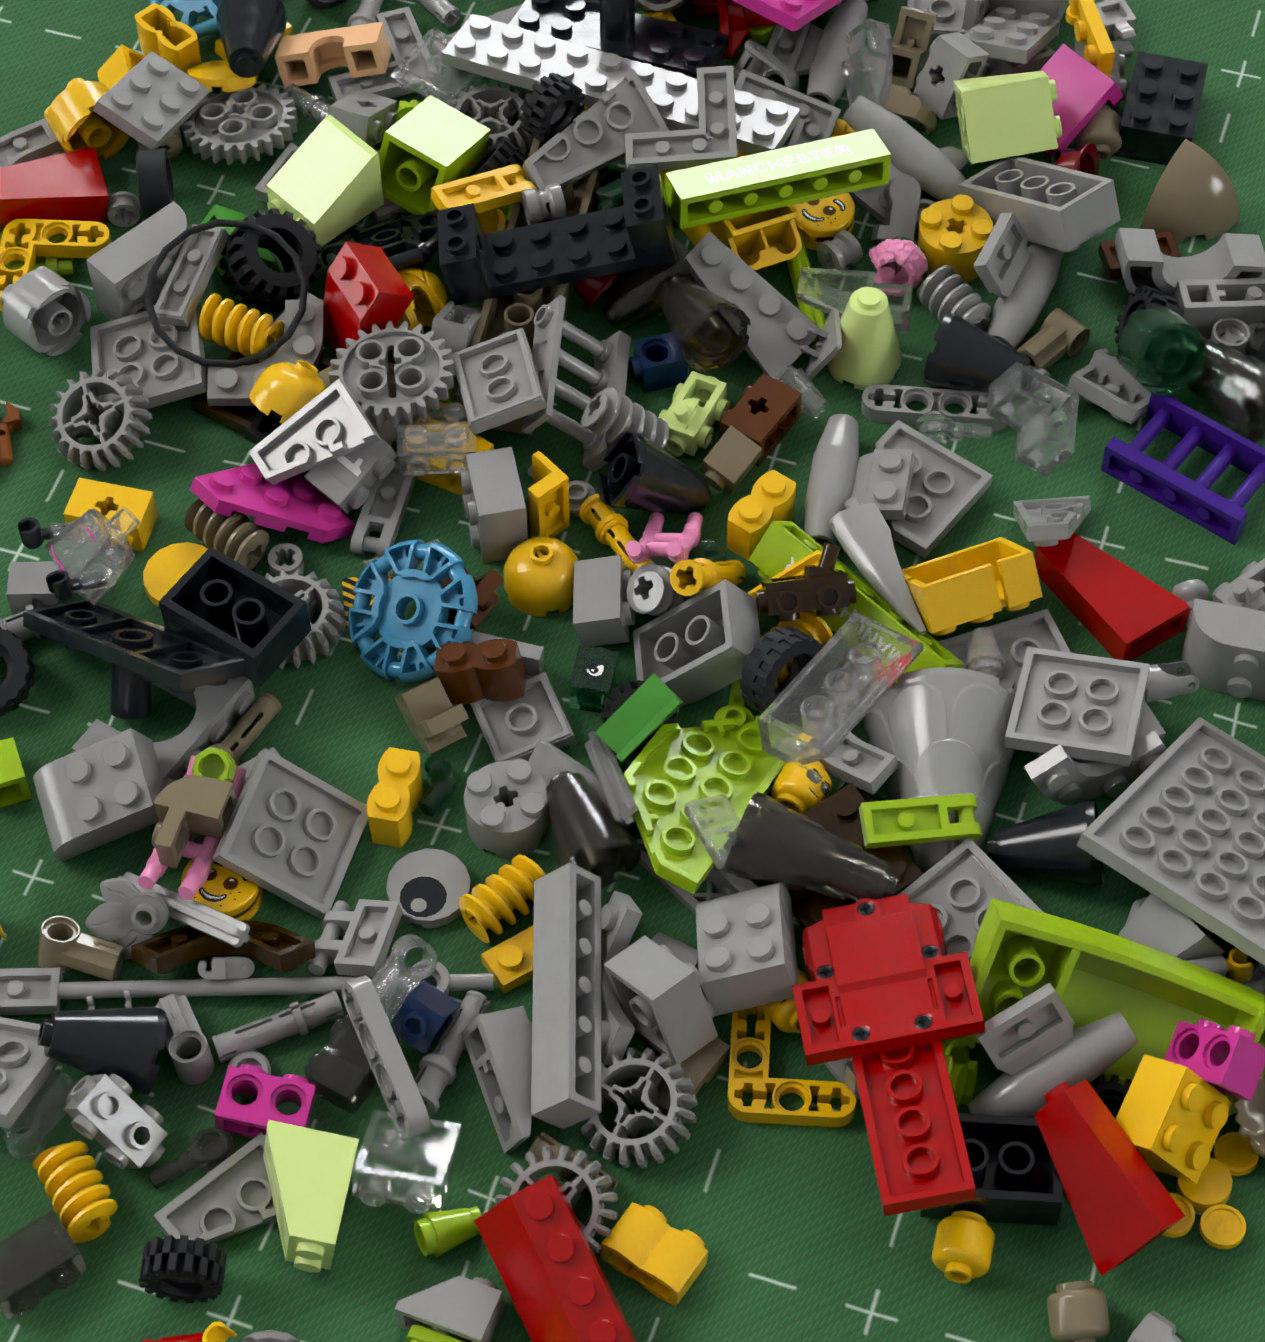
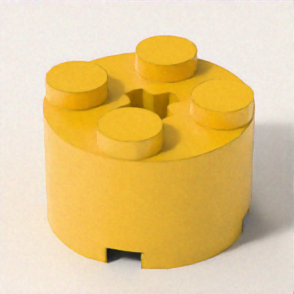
M75 78L67 84L66 89L45 110L44 117L48 126L65 152L95 147L97 157L103 155L105 159H108L117 154L128 141L129 135L93 111L97 100L109 90L103 83Z
M959 194L954 196L953 199L938 201L922 210L917 245L925 251L928 263V270L925 273L928 276L938 268L950 265L955 270V274H959L964 279V282L979 277L973 265L993 229V222L985 209L975 204L970 196Z

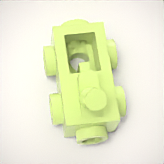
M692 371L684 384H678L669 409H663L658 418L665 420L669 426V437L664 447L669 454L681 456L685 453L694 456L699 447L706 449L709 446L714 433L712 425L715 421H720L724 412L730 408V401L726 400L727 383L719 381L713 376H706Z

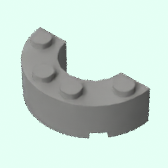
M1118 228L1116 234V255L1128 293L1135 294V290L1138 287L1149 286L1173 296L1178 280L1263 278L1265 276V252L1259 235L1224 233L1215 245L1204 252L1188 257H1172L1161 253L1154 229Z

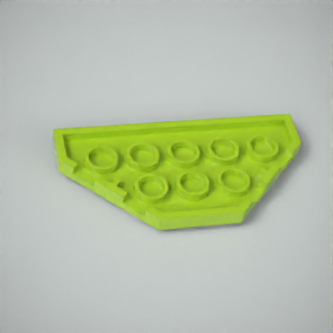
M765 715L756 716L754 722H745L741 726H737L733 718L701 721L699 727L680 728L679 723L663 724L623 775L638 808V811L634 812L633 816L656 875L694 895L771 790L785 763L793 759L801 749L807 733L787 722L774 721Z

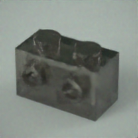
M53 1210L0 1242V1311L7 1321L15 1315L20 1316L29 1313L39 1304L42 1298L56 1289L63 1290L70 1287L79 1279L80 1274L87 1270L79 1249Z

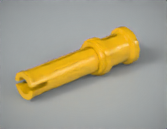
M599 494L588 497L582 503L579 509L581 520L594 528L595 537L601 544L610 546L617 555H621L624 565L629 570H632L634 573L642 565L654 564L650 558L641 564L634 563L629 559L625 547L628 542L636 540L628 532V521L622 514L616 513L611 506L602 503Z
M706 558L681 560L671 569L670 583L678 594L692 596L700 594L724 579L734 585L742 583L743 580L738 577H746V568L739 560L712 562Z

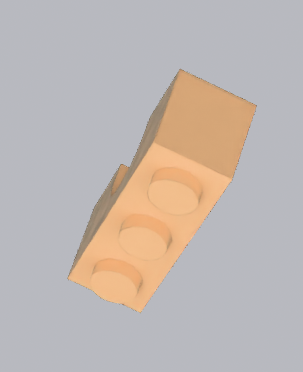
M383 22L283 36L276 51L275 60L283 86L288 88L316 84L324 72L336 67H348L351 78L385 74L391 56V49Z

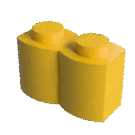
M153 3L134 15L140 47L145 56L153 51L187 75L188 69L202 63L195 31L190 26L176 21L169 9L160 4Z
M775 470L762 475L753 485L751 495L745 496L736 502L728 514L727 549L749 561V557L772 521H792L795 513L796 482Z
M389 747L382 755L378 764L377 774L379 782L369 794L367 814L372 843L402 848L412 833V812L418 807L423 796L421 762L418 752Z
M632 1202L611 1230L612 1233L601 1243L602 1251L600 1257L606 1263L628 1278L638 1281L649 1292L673 1306L678 1305L707 1265L708 1250L705 1248L703 1240L690 1230L683 1229L680 1231L670 1227L664 1214L651 1205L643 1207Z

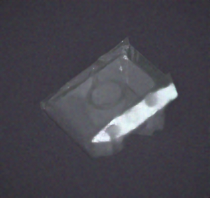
M436 28L429 30L397 64L390 77L398 81L399 86L406 92H417L425 97V99L432 95L451 106L454 99H459L462 91L468 93L471 85L476 87L483 76L441 64V52L452 38Z

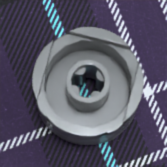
M45 266L37 267L35 270L22 276L15 284L8 285L1 295L3 303L2 315L6 328L35 351L47 353L49 356L60 355L75 346L83 336L79 331L84 321L89 323L91 317V305L88 297L63 277Z
M524 759L491 763L478 771L472 772L468 776L464 792L467 832L473 844L483 852L486 849L496 853V857L511 859L519 854L527 855L534 851L541 844V839L546 831H548L550 825L548 789L542 776Z

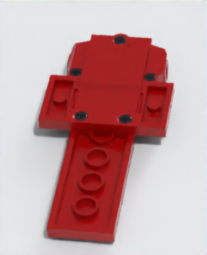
M907 894L876 900L863 898L855 904L822 910L823 920L806 927L802 935V949L808 979L811 982L792 985L807 1066L852 1058L884 1216L977 1199L975 1183L941 1040L985 1032L984 1019L967 952L947 955L943 929L936 910L931 904L909 903Z

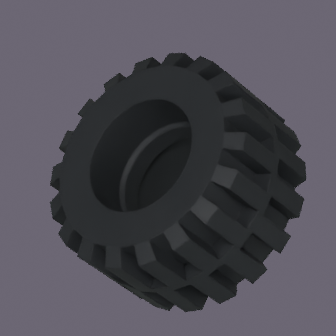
M271 208L268 212L265 209L257 210L253 215H248L244 219L245 221H251L278 233L298 254L309 289L320 275L318 270L322 267L323 259L317 257L322 250L320 244H315L313 241L316 238L313 230L308 232L304 227L307 223L301 218L296 221L293 219V213L286 211L282 215L277 208ZM236 227L229 235L221 254L223 257L219 261L220 269L226 271L222 275L224 283L232 285L229 291L234 296L239 294L243 297L241 301L243 304L249 306L251 303H254L256 310L264 311L267 307L270 312L278 311L281 307L285 309V300H294L300 294L301 282L292 258L274 239L249 228ZM258 247L274 253L280 260L284 273L276 272L266 266L260 258Z

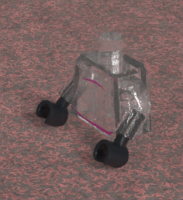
M123 506L110 520L96 509H89L72 522L48 524V528L41 529L37 519L25 518L18 522V528L23 545L29 549H36L43 544L44 540H49L45 547L58 568L57 571L51 572L46 576L49 591L62 601L71 599L75 591L95 606L110 587L116 584L120 575L134 560L135 553L125 537L140 524V521L128 508Z

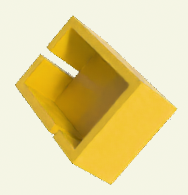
M1003 537L901 569L926 631L934 635L952 633L957 629V625L969 621L971 623L988 621L993 618V613L1002 611L1003 607H1006L1008 611L1024 609L1030 605V601L1043 597L1033 551Z

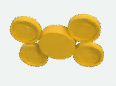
M1229 1132L1222 1135L1215 1143L1214 1158L1210 1157L1197 1184L1177 1178V1194H1169L1185 1217L1164 1232L1162 1236L1177 1238L1187 1234L1193 1227L1195 1211L1203 1212L1199 1224L1200 1234L1210 1246L1225 1250L1234 1248L1242 1242L1246 1232V1221L1237 1209L1225 1204L1228 1202L1233 1184L1231 1175L1242 1176L1249 1174L1258 1164L1260 1154H1255L1254 1149L1249 1144L1248 1137L1240 1136L1238 1132Z

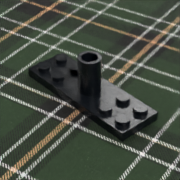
M525 0L509 23V25H516L526 30L551 35L554 38L582 44L606 53H614L620 57L637 62L648 63L672 72H680L693 78H697V68L716 67L729 47V34L716 32L708 28L702 29L685 25L678 21H668L635 13V0H600V5L583 0Z
M90 598L23 611V627L40 633L41 638L57 640L64 643L67 649L81 650L111 663L110 713L117 718L142 719L152 714V682L167 685L172 692L186 694L194 692L196 687L225 685L228 683V679L245 675L246 659Z

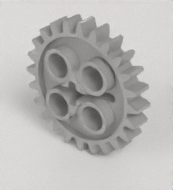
M263 83L258 88L252 86L235 92H222L221 87L220 93L210 92L207 101L181 126L186 146L191 147L193 154L200 153L202 160L212 156L213 163H218L224 158L227 160V165H231L235 159H240L242 164H246L248 157H253L255 160L260 161V154L262 153L272 156L274 155V147L284 149V141H292V133L298 131L297 123L299 121L294 100L288 98V93L279 94L278 87L267 91V86Z
M388 321L386 329L380 330L376 324H372V333L370 334L361 329L358 330L359 339L356 341L346 338L347 349L337 348V359L330 361L332 370L328 372L330 385L337 379L344 382L369 421L375 418L379 428L385 420H390L393 428H397L399 419L402 418L409 425L413 424V415L415 414L424 419L428 418L426 408L439 410V399L448 400V389L455 386L453 376H456L452 351L451 349H446L444 338L436 340L434 330L424 334L421 324L417 325L413 330H409L407 321H404L400 328H394L393 323ZM390 350H394L395 360L394 373L397 395L394 398H391L389 385L388 352Z

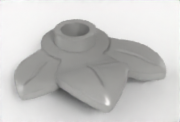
M121 878L107 879L100 883V890L106 902L92 910L86 919L85 925L95 936L108 941L115 940V944L126 947L125 959H132L131 945L154 937V934L160 932L167 924L169 919L167 903L156 893H142L129 880ZM140 911H147L151 915L152 920L145 918Z

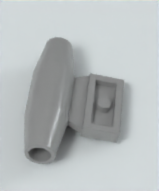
M864 0L841 1L824 30L813 25L812 21L795 32L783 26H775L767 49L773 56L793 69L798 76L809 74L808 96L834 106L850 82L865 40L868 6ZM778 74L775 76V78H782Z
M862 95L851 104L843 116L847 124L854 132L874 129L891 153L889 181L900 175L912 176L919 182L921 191L939 201L953 199L954 196L960 194L958 184L967 179L935 145L899 116ZM886 185L849 193L855 202L884 224L887 206L884 198V188Z
M1010 212L1000 214L973 267L988 292L999 296L993 308L987 333L1015 350L1035 325L1057 281L1064 252L1044 245H1034L1033 243L1028 247V236L1015 214Z
M847 414L831 416L813 455L804 502V531L823 547L825 543L837 546L839 541L828 525V520L838 512L845 510V502L852 497H857L861 504L875 502L885 520H905L915 461L913 449H874V452L859 457L857 420Z
M1049 982L984 1022L985 1032L976 1033L996 1068L1004 1071V1073L971 1100L967 1106L972 1114L1033 1117L1036 1112L1047 1104L1044 1096L1053 1088L1065 1081L1070 1087L1085 1079L1089 1083L1092 1082L1139 1041L1120 1011L1073 1030L1075 1022Z

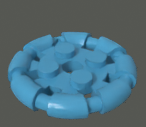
M422 539L403 541L385 549V555L378 560L373 559L361 573L353 590V593H356L353 607H349V632L353 646L359 647L361 651L360 659L380 677L387 680H393L395 677L400 678L402 683H415L436 676L434 666L437 650L429 655L426 647L436 646V648L441 649L440 646L447 643L469 642L473 630L470 629L472 616L477 615L478 610L477 590L473 576L466 574L464 570L465 562L453 550L438 542L425 544ZM424 560L422 571L417 570L418 564ZM393 569L397 576L389 582L388 572ZM449 576L452 582L447 586L442 585L441 581ZM373 597L374 599H373V603H372V609H371V611H370V610H369V606H370L371 598ZM415 600L416 612L411 619L406 620L404 609L410 601ZM449 609L457 611L454 625L446 624ZM379 631L382 637L374 642L375 633ZM399 649L403 650L401 662L397 658Z

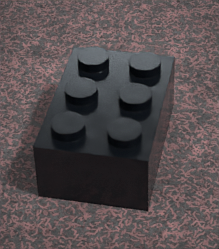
M1138 51L1120 125L1119 135L1122 139V146L1115 153V156L1167 166L1185 139L1192 142L1208 63Z
M209 547L159 601L165 628L246 659L244 677L260 686L263 685L312 630L307 604L304 600L212 547Z
M958 1113L977 1199L921 1209L920 1217L944 1219L956 1211H970L981 1215L988 1222L1057 1226L1063 1204V1185L1036 1119L1033 1117Z

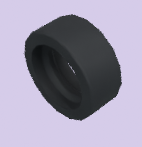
M167 149L137 151L136 177L142 214L144 219H148L171 202H175L172 171Z

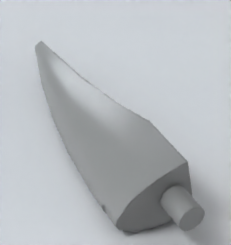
M857 497L848 499L844 504L846 509L828 520V525L851 561L873 589L902 619L920 635H924L926 628L904 579L894 549L891 530L875 502L861 504Z

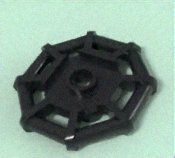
M430 211L423 215H401L400 212H395L391 214L390 218L363 227L352 226L347 229L344 237L336 243L324 247L321 259H323L325 265L330 267L345 242L381 247L396 270L417 263L425 265L431 261V256L439 250L437 212Z

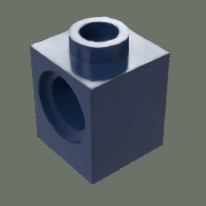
M677 331L634 340V356L629 357V368L632 378L640 380L644 393L678 386L679 383L684 384L688 378V358Z
M423 980L407 995L393 1019L391 1027L396 1036L425 1054L440 1039L460 1003Z

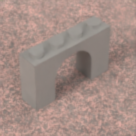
M240 676L228 679V683L225 685H203L196 687L194 692L186 694L172 692L169 686L153 682L154 685L188 703L196 711L193 720L183 732L171 739L153 742L165 787L186 775L191 755L196 756L206 748L214 744H220L229 734L232 725L240 716H244L254 704L255 695L251 680ZM96 719L71 747L72 752L116 735L120 731Z

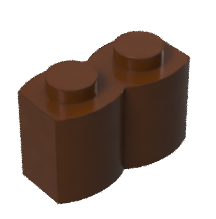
M492 639L477 645L470 642H453L441 645V649L437 647L434 671L452 704H470L484 698L491 701L504 702L515 700L525 695L527 673L516 641Z

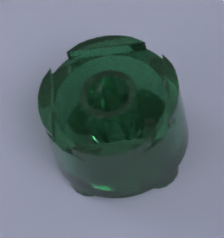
M1165 307L1134 311L1129 316L1128 323L1121 332L1117 346V361L1123 369L1149 392L1160 396L1177 394L1181 392L1179 388L1188 382L1193 384L1202 374L1208 356L1207 346L1200 332L1177 312Z

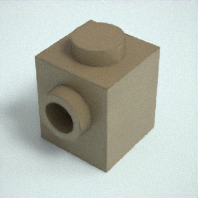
M731 425L704 458L700 472L704 474L703 477L711 487L718 491L724 489L732 494L758 461L762 448Z

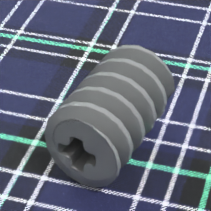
M950 265L938 268L920 284L916 294L917 298L920 299V303L929 309V312L935 318H938L940 323L947 313L957 314L987 333L991 318H988L991 313L990 305L986 302L982 303V297L977 293H973V288L969 284H964V279L959 274H955V270Z
M612 387L599 392L587 405L581 418V426L586 429L593 426V433L598 437L606 432L605 441L610 444L621 433L627 431L630 433H640L664 449L669 437V426L665 420L656 418V415L649 410L644 411L641 405L632 403L630 398L620 395L619 391Z
M652 563L642 565L636 569L627 585V600L630 607L635 612L653 616H660L698 594L692 596L678 594L670 583L672 567Z

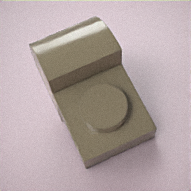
M906 6L901 7L893 42L886 46L879 80L908 88L916 87V78L923 70L930 55L929 49L937 14Z
M438 677L393 697L408 728L427 753L432 754L467 736L461 722L469 719L462 704L452 706Z
M189 776L170 783L157 795L153 805L159 822L153 831L152 845L156 848L161 865L173 868L178 867L191 832L218 839L222 838L237 803L233 783L206 776Z

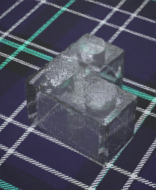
M1019 362L1013 364L990 384L986 414L1018 430L1015 461L1047 476L1074 454L1079 404L1078 393Z

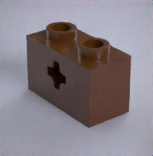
M763 373L754 385L749 384L744 389L740 401L735 407L727 409L719 421L721 437L732 425L759 445L762 450L758 461L754 464L759 467L801 416L802 393Z

